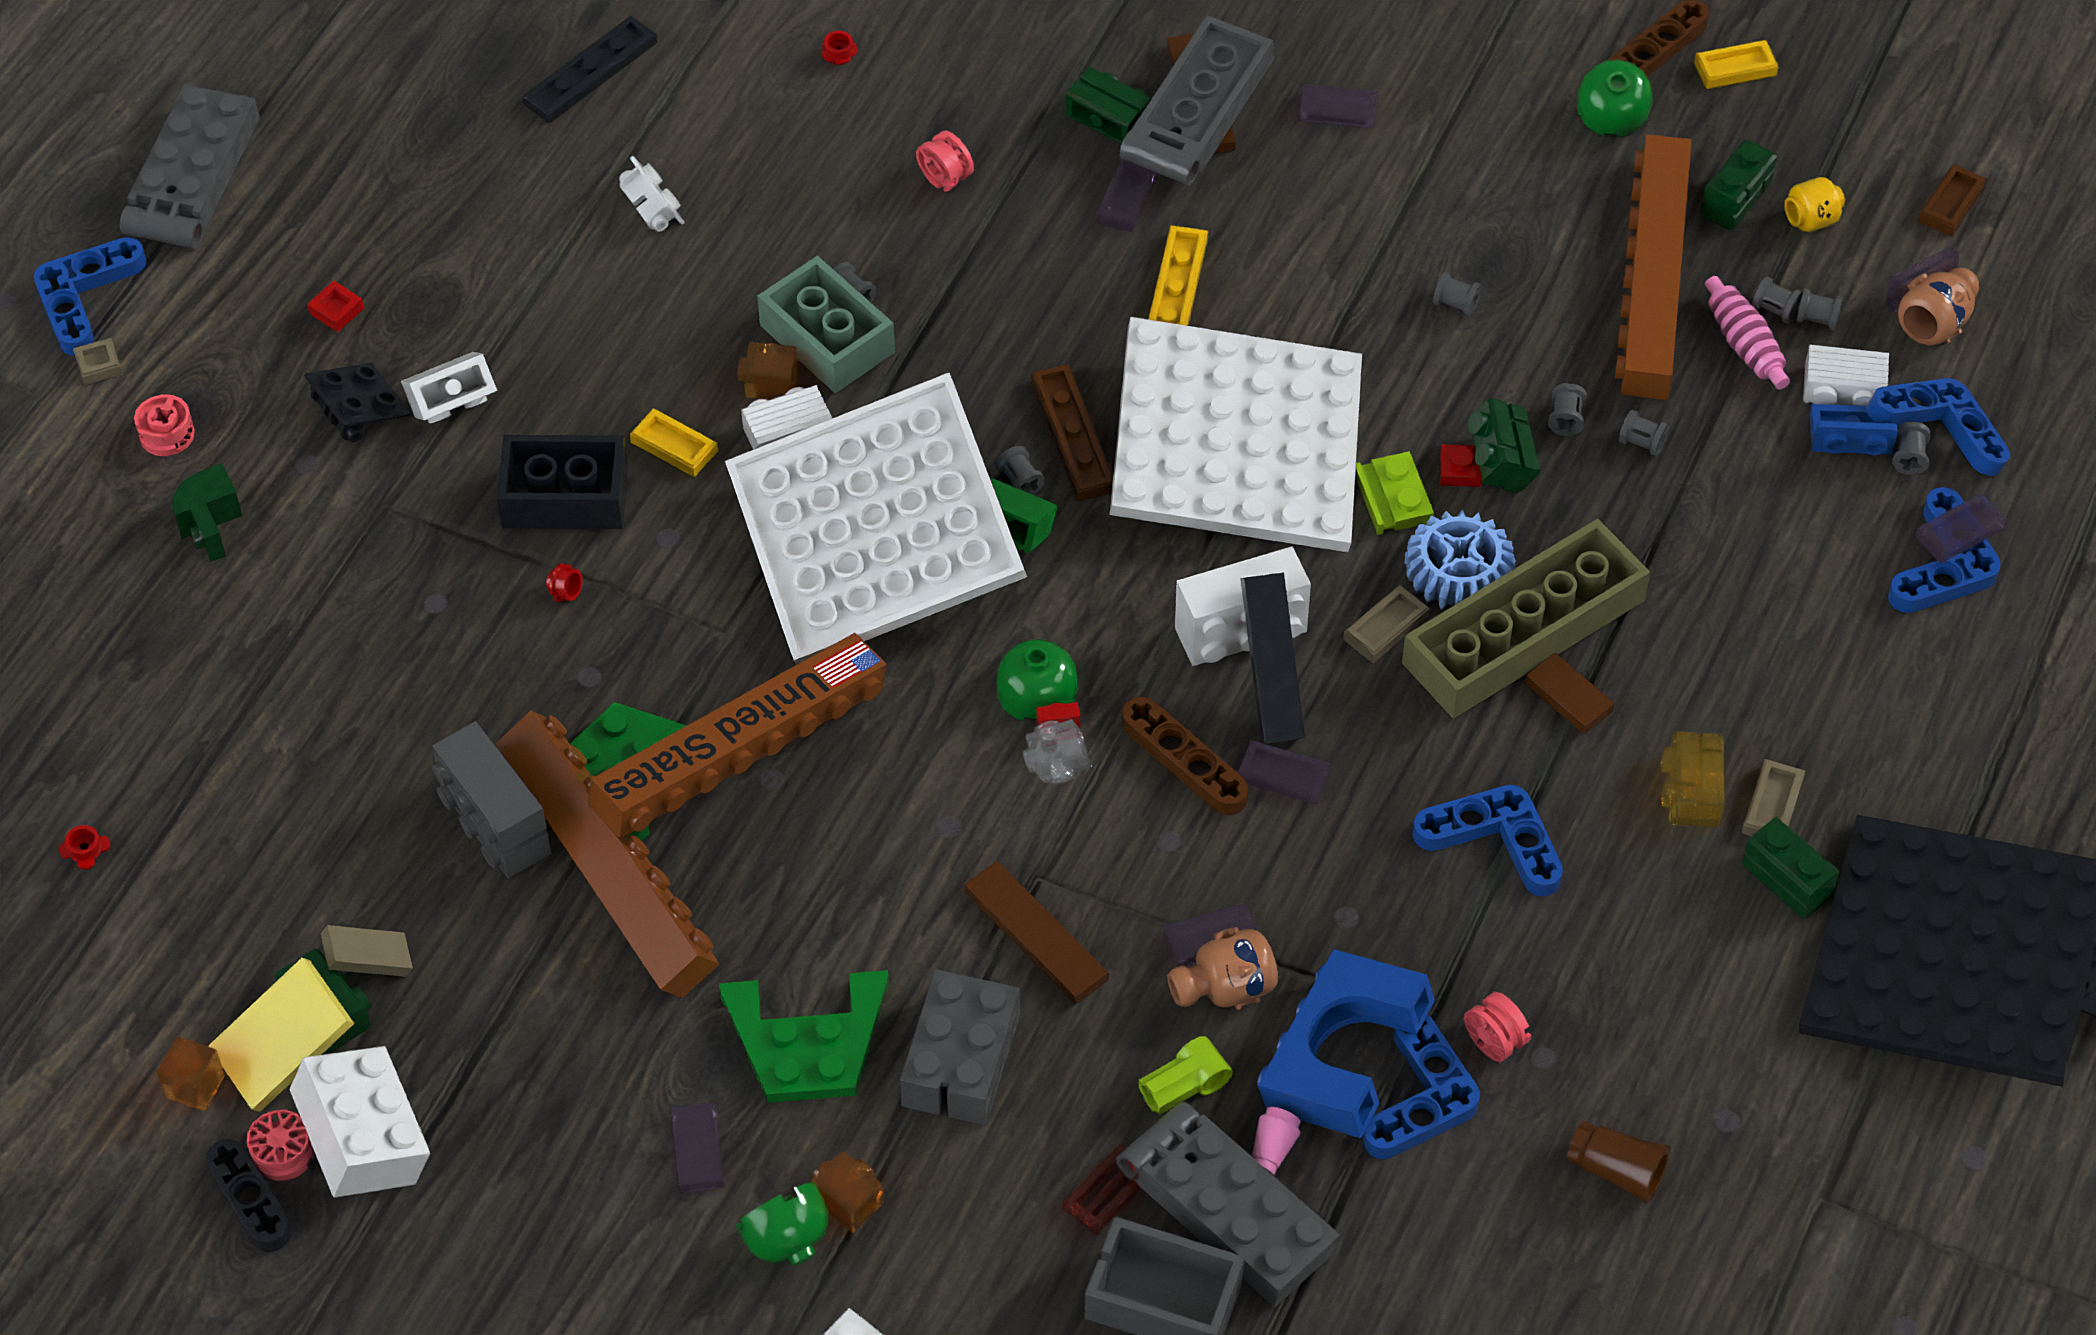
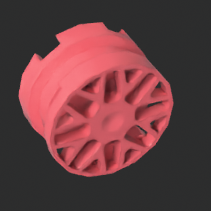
M949 131L939 132L933 137L932 142L923 143L916 151L919 167L925 177L937 189L943 186L944 192L950 191L956 187L959 181L966 180L974 172V163L968 149L957 136Z
M158 395L142 402L136 409L134 416L135 425L139 433L141 446L147 452L156 456H171L188 448L193 441L195 430L188 405L181 398L174 395Z
M1491 993L1482 1000V1006L1476 1005L1464 1014V1023L1471 1039L1493 1061H1504L1513 1054V1048L1519 1049L1531 1039L1529 1032L1525 1034V1029L1529 1025L1524 1015L1502 993Z
M273 1110L262 1114L252 1123L247 1132V1146L252 1161L264 1178L273 1181H288L300 1176L308 1169L307 1164L313 1158L314 1149L302 1119L297 1113L288 1110ZM278 1115L279 1120L272 1122V1116ZM281 1115H288L284 1119L281 1117ZM257 1125H260V1126H262L263 1128H261L260 1130H258V1128H257L256 1126H257Z

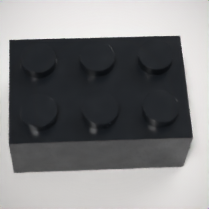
M503 435L497 503L502 528L623 529L628 472L624 436Z

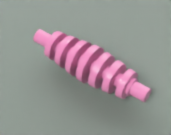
M1718 276L1710 277L1705 282L1706 288L1712 295L1708 304L1730 347L1754 370V373L1760 379H1770L1778 390L1787 387L1790 379L1783 371L1786 359L1783 353L1780 352V347L1777 341L1774 340V335L1763 316L1759 315V312L1750 305L1744 296L1740 295V292L1734 286H1724Z

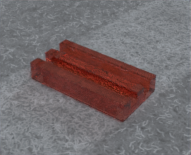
M1121 1143L1062 1203L1063 1211L1068 1215L1072 1213L1076 1216V1221L1081 1225L1086 1224L1089 1226V1231L1096 1236L1142 1189L1134 1180L1139 1176L1137 1173L1095 1217L1093 1214L1128 1179L1120 1171L1085 1208L1079 1205L1118 1165L1116 1158L1126 1149Z

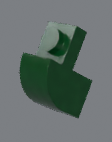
M221 463L199 471L185 479L177 488L173 497V511L181 538L191 536L196 549L204 548L210 562L226 557L217 525L242 516L237 493Z

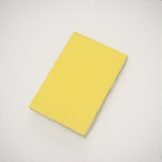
M301 958L208 1047L250 1108L261 1112L293 1082L303 1058L322 1055L354 1025V1022L309 960Z

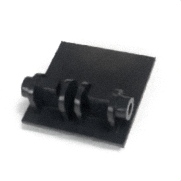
M372 363L310 372L304 375L311 384V398L320 405L322 412L328 417L331 424L337 425V429L344 440H350V442L359 441L363 437L362 430L366 423L411 415L409 409Z

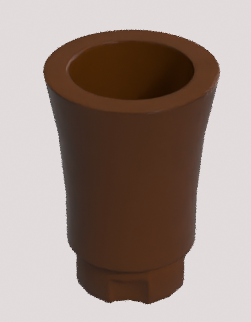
M1582 1121L1570 1142L1567 1161L1582 1166L1583 1171L1624 1189L1648 1204L1654 1197L1663 1179L1671 1147L1670 1145L1626 1135L1603 1125L1597 1127Z

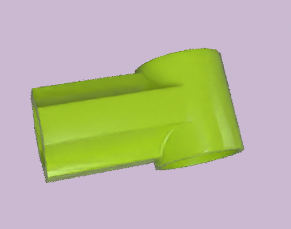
M1201 1036L1191 1040L1181 1048L1176 1059L1139 1080V1089L1149 1108L1160 1115L1198 1092L1205 1096L1218 1091L1230 1080L1233 1071L1210 1040L1205 1036Z

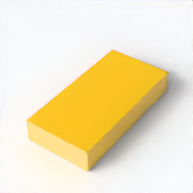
M1766 40L1696 53L1694 64L1706 89L1777 76L1778 65Z
M654 408L630 433L632 444L693 477H696L718 452L717 442Z

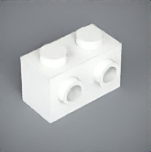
M471 352L401 381L415 418L427 419L429 423L449 417L451 409L463 404L465 408L479 405L487 401L486 395L497 391L483 354Z

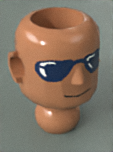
M1959 267L1949 272L1940 271L1929 275L1924 273L1907 284L1910 291L1903 296L1898 307V319L1903 331L1919 344L1932 346L1950 343L1951 338L1963 332L1961 327L1970 319L1975 308V297L1979 291L1977 276L1969 269Z
M1238 927L1228 928L1213 934L1214 940L1205 943L1198 949L1196 966L1191 968L1187 966L1175 967L1167 976L1170 992L1174 1001L1179 1006H1191L1200 997L1207 995L1209 1000L1216 1006L1222 1008L1235 1006L1236 1010L1241 1009L1244 1005L1260 1002L1259 997L1271 992L1278 982L1276 961L1264 935L1255 929L1239 931Z

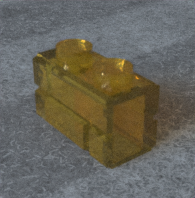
M1676 731L1673 733L1671 746L1663 747L1661 770L1662 772H1669V782H1663L1661 806L1669 808V822L1672 825L1691 826L1696 824L1702 827H1718L1721 824L1724 811V737L1721 734L1701 733L1697 735L1696 732Z

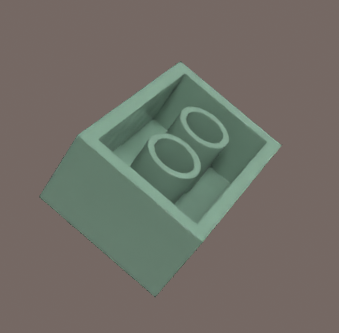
M818 255L757 296L760 326L835 394L895 353L894 323Z

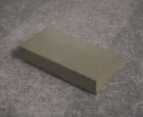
M1399 585L1346 629L1343 640L1370 662L1375 663L1401 641L1406 634L1427 619L1430 608Z
M1765 759L1742 833L1752 836L1774 817H1778L1789 827L1806 771Z
M327 925L321 932L329 970L406 977L413 969L405 933Z

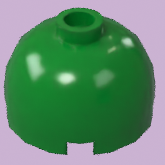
M1620 59L1605 60L1593 66L1583 77L1577 93L1578 114L1583 123L1596 134L1603 136L1605 133L1617 134V137H1625L1639 130L1648 119L1653 102L1651 83L1644 71L1635 64Z
M1030 639L1018 643L1003 656L997 669V699L1002 708L1015 719L1024 721V717L1036 719V707H1044L1052 703L1068 704L1075 702L1078 691L1076 666L1069 653L1054 642L1044 639Z
M815 1182L795 1187L794 1190L797 1194L795 1198H792L791 1195L782 1197L780 1194L740 1219L742 1223L736 1224L735 1227L752 1254L762 1261L770 1263H780L789 1260L793 1267L817 1254L813 1246L825 1235L828 1227V1210Z

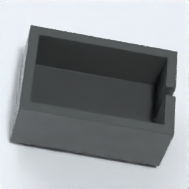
M476 721L432 745L436 763L431 765L441 784L437 788V793L448 810L455 808L459 813L460 817L458 819L466 835L470 839L477 837L481 842V851L492 868L499 866L509 879L551 854L548 833L545 830L547 827L543 807Z
M935 969L900 1079L901 1106L940 1115L942 1109L941 1086L947 1087L948 1117L987 1126L1020 1016V988Z
M1114 1217L1101 1251V1260L1098 1259L1085 1293V1319L1134 1335H1224L1243 1282L1245 1257Z

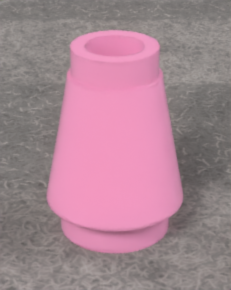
M1269 1107L1266 1114L1259 1117L1252 1158L1274 1176L1276 1170L1280 1167L1301 1134L1298 1129L1301 1121L1297 1116L1286 1110Z

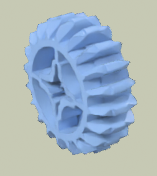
M1463 510L1460 511L1457 517H1452L1445 511L1441 520L1431 515L1427 525L1419 524L1415 530V535H1411L1408 541V551L1405 553L1404 562L1407 568L1406 575L1408 581L1413 582L1415 593L1425 592L1424 598L1426 603L1438 600L1441 610L1447 604L1456 605L1515 568L1512 541L1506 540L1505 529L1495 530L1493 519L1484 523L1481 522L1479 512L1473 518L1466 517ZM1480 553L1487 558L1490 565L1484 562V557H1482ZM1429 557H1432L1436 560V565H1438L1440 569L1436 568L1433 565Z

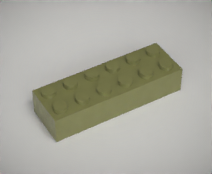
M1596 519L1406 634L1402 664L1454 719L1526 675L1554 653L1560 654L1644 602L1650 571L1599 519Z

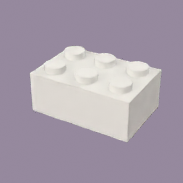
M1293 546L1177 580L1175 630L1192 666L1205 662H1217L1225 656L1241 651H1250L1240 578L1284 572L1292 638L1307 632L1311 583Z
M386 1047L303 1058L289 1090L333 1198L415 1185L430 1155V1151Z

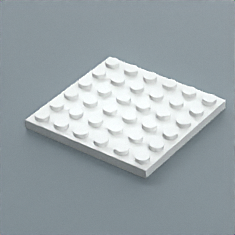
M1130 317L1110 515L1348 552L1352 538L1362 354Z
M950 373L725 461L796 665L853 633H856L863 641H866L1027 577Z

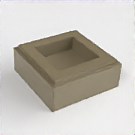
M111 338L73 348L84 386L123 375Z

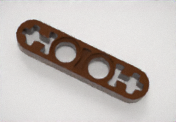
M1684 0L1608 60L1620 59L1633 63L1644 71L1647 77L1650 76L1706 30L1709 17L1708 6L1700 0ZM1668 32L1674 34L1677 39L1666 41L1658 35ZM1637 52H1647L1653 58L1650 60H1640L1634 54Z
M1147 697L1132 698L1124 705L1122 711L1124 731L1209 806L1224 815H1235L1246 807L1248 785L1245 779L1161 706ZM1136 714L1139 717L1148 715V723L1142 718L1134 721V715ZM1173 736L1178 738L1182 744L1176 749L1168 750L1161 747L1158 742L1164 737ZM1201 761L1208 764L1211 770L1205 775H1195L1189 771L1188 766L1193 762ZM1222 789L1227 793L1235 790L1237 792L1236 797L1234 798L1230 794L1222 797Z

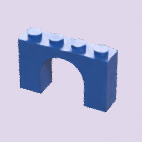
M1333 949L1326 964H1322L1319 967L1315 976V983L1307 998H1303L1300 1001L1296 1017L1288 1032L1285 1031L1281 1035L1277 1051L1269 1066H1265L1259 1075L1258 1089L1266 1109L1269 1107L1280 1108L1294 1114L1301 1121L1361 1138L1380 1104L1372 1078L1321 1062L1316 1058L1318 1050L1324 1040L1334 1031L1357 1022L1377 1023L1417 1035L1435 1002L1428 976L1423 973Z

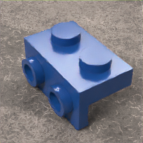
M1812 404L1809 413L1812 451L1832 454H1892L1898 433L1897 424L1875 422L1866 411L1867 406Z

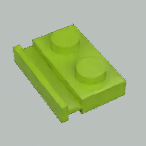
M1410 451L1372 459L1370 464L1361 465L1360 462L1356 463L1355 478L1377 535L1383 534V530L1394 528V531L1416 527L1419 524L1425 525L1430 516H1434V511Z

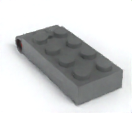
M1207 15L1132 130L1125 136L1120 149V158L1186 185H1191L1198 173L1203 171L1274 61L1273 40Z
M184 85L127 197L128 204L130 205L125 206L120 218V232L122 235L197 249L200 246L203 234L260 119L255 98Z
M1182 1101L1176 1104L1116 1158L1119 1168L1128 1179L1137 1183L1203 1244L1244 1256L1243 1280L1274 1308L1336 1252L1340 1234L1204 1114L1200 1116L1188 1103Z

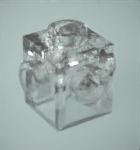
M1073 719L1062 723L1048 721L1034 728L1035 732L1025 735L1029 747L1023 750L1027 768L1030 774L1036 772L1044 783L1050 782L1052 785L1066 783L1075 777L1074 773L1092 768L1081 730Z

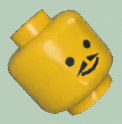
M1817 177L1796 184L1790 189L1788 198L1784 203L1785 213L1789 222L1794 227H1798L1804 232H1813L1834 225L1840 219L1842 207L1845 205V197L1839 186H1834L1825 177Z

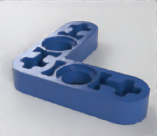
M129 237L120 238L46 262L35 270L34 281L58 344L64 353L75 356L73 348L94 343L91 325L78 293L141 272L146 265V257L143 246L138 240ZM130 254L131 258L125 259L123 257L124 255ZM111 260L112 265L107 266L106 261ZM88 264L100 266L96 272L91 274L80 272ZM56 279L60 289L53 292L49 280ZM70 303L74 305L67 313L60 314L54 312V309L60 304ZM75 325L80 336L72 339L68 327Z
M1952 378L1877 388L1867 404L1866 411L1868 415L1877 423H1892L1898 426L1905 422L1941 420L1969 463L1981 474L1987 476L1999 474L2010 458L2008 447L1968 388ZM1911 398L1918 399L1919 401L1923 402L1926 405V407L1917 404ZM1962 422L1973 426L1977 431L1970 430Z
M1944 487L1930 491L1926 498L1923 515L1948 557L1903 571L1894 576L1891 581L1888 600L1900 612H1916L1987 589L1994 585L2000 571L2001 562L1961 496L1956 491ZM1946 508H1950L1949 514L1946 512ZM1955 532L1966 533L1971 537L1972 542L1969 544H1959L1952 539L1951 534ZM1975 562H1976V564H1977V566H1978L1979 568H1976V569L1973 568ZM1987 568L1988 571L1984 573L1982 569ZM1945 574L1950 576L1955 584L1948 587L1941 586L1935 582L1933 577ZM1902 588H1905V590H1906L1907 592H1900V591H1901Z
M1505 785L1425 808L1415 816L1412 832L1413 840L1424 850H1441L1500 833L1519 876L1529 892L1538 896H1549L1560 887L1563 873L1562 863L1530 796L1519 786ZM1504 802H1510L1512 806H1518L1517 811H1512L1509 806L1503 807ZM1465 811H1475L1482 816L1483 820L1477 825H1469L1461 820L1460 815ZM1496 812L1495 818H1492L1491 814ZM1448 818L1452 819V823H1447ZM1431 824L1434 829H1439V833L1433 834L1430 829L1425 830V825ZM1521 833H1529L1537 838L1538 843L1533 847H1522L1516 842L1515 837ZM1540 858L1539 866L1544 874H1550V879L1544 880L1542 875H1535L1537 868L1536 859Z
M1429 1015L1426 1016L1420 1028L1422 1029L1420 1039L1424 1045L1420 1051V1041L1415 1034H1406V1031L1394 1028V1041L1426 1090L1372 1117L1363 1134V1145L1371 1156L1378 1159L1394 1157L1468 1121L1478 1110L1480 1091L1476 1083ZM1431 1057H1440L1447 1062L1449 1067L1442 1073H1433L1425 1067L1424 1062ZM1456 1093L1460 1098L1467 1096L1466 1105H1462L1460 1101L1451 1103L1452 1094ZM1446 1106L1445 1115H1443L1441 1108ZM1423 1109L1430 1112L1434 1120L1429 1125L1418 1126L1410 1120L1409 1115L1414 1110ZM1398 1120H1400L1402 1127L1397 1129ZM1380 1130L1384 1135L1392 1133L1391 1141L1386 1143L1383 1138L1375 1140L1376 1131Z

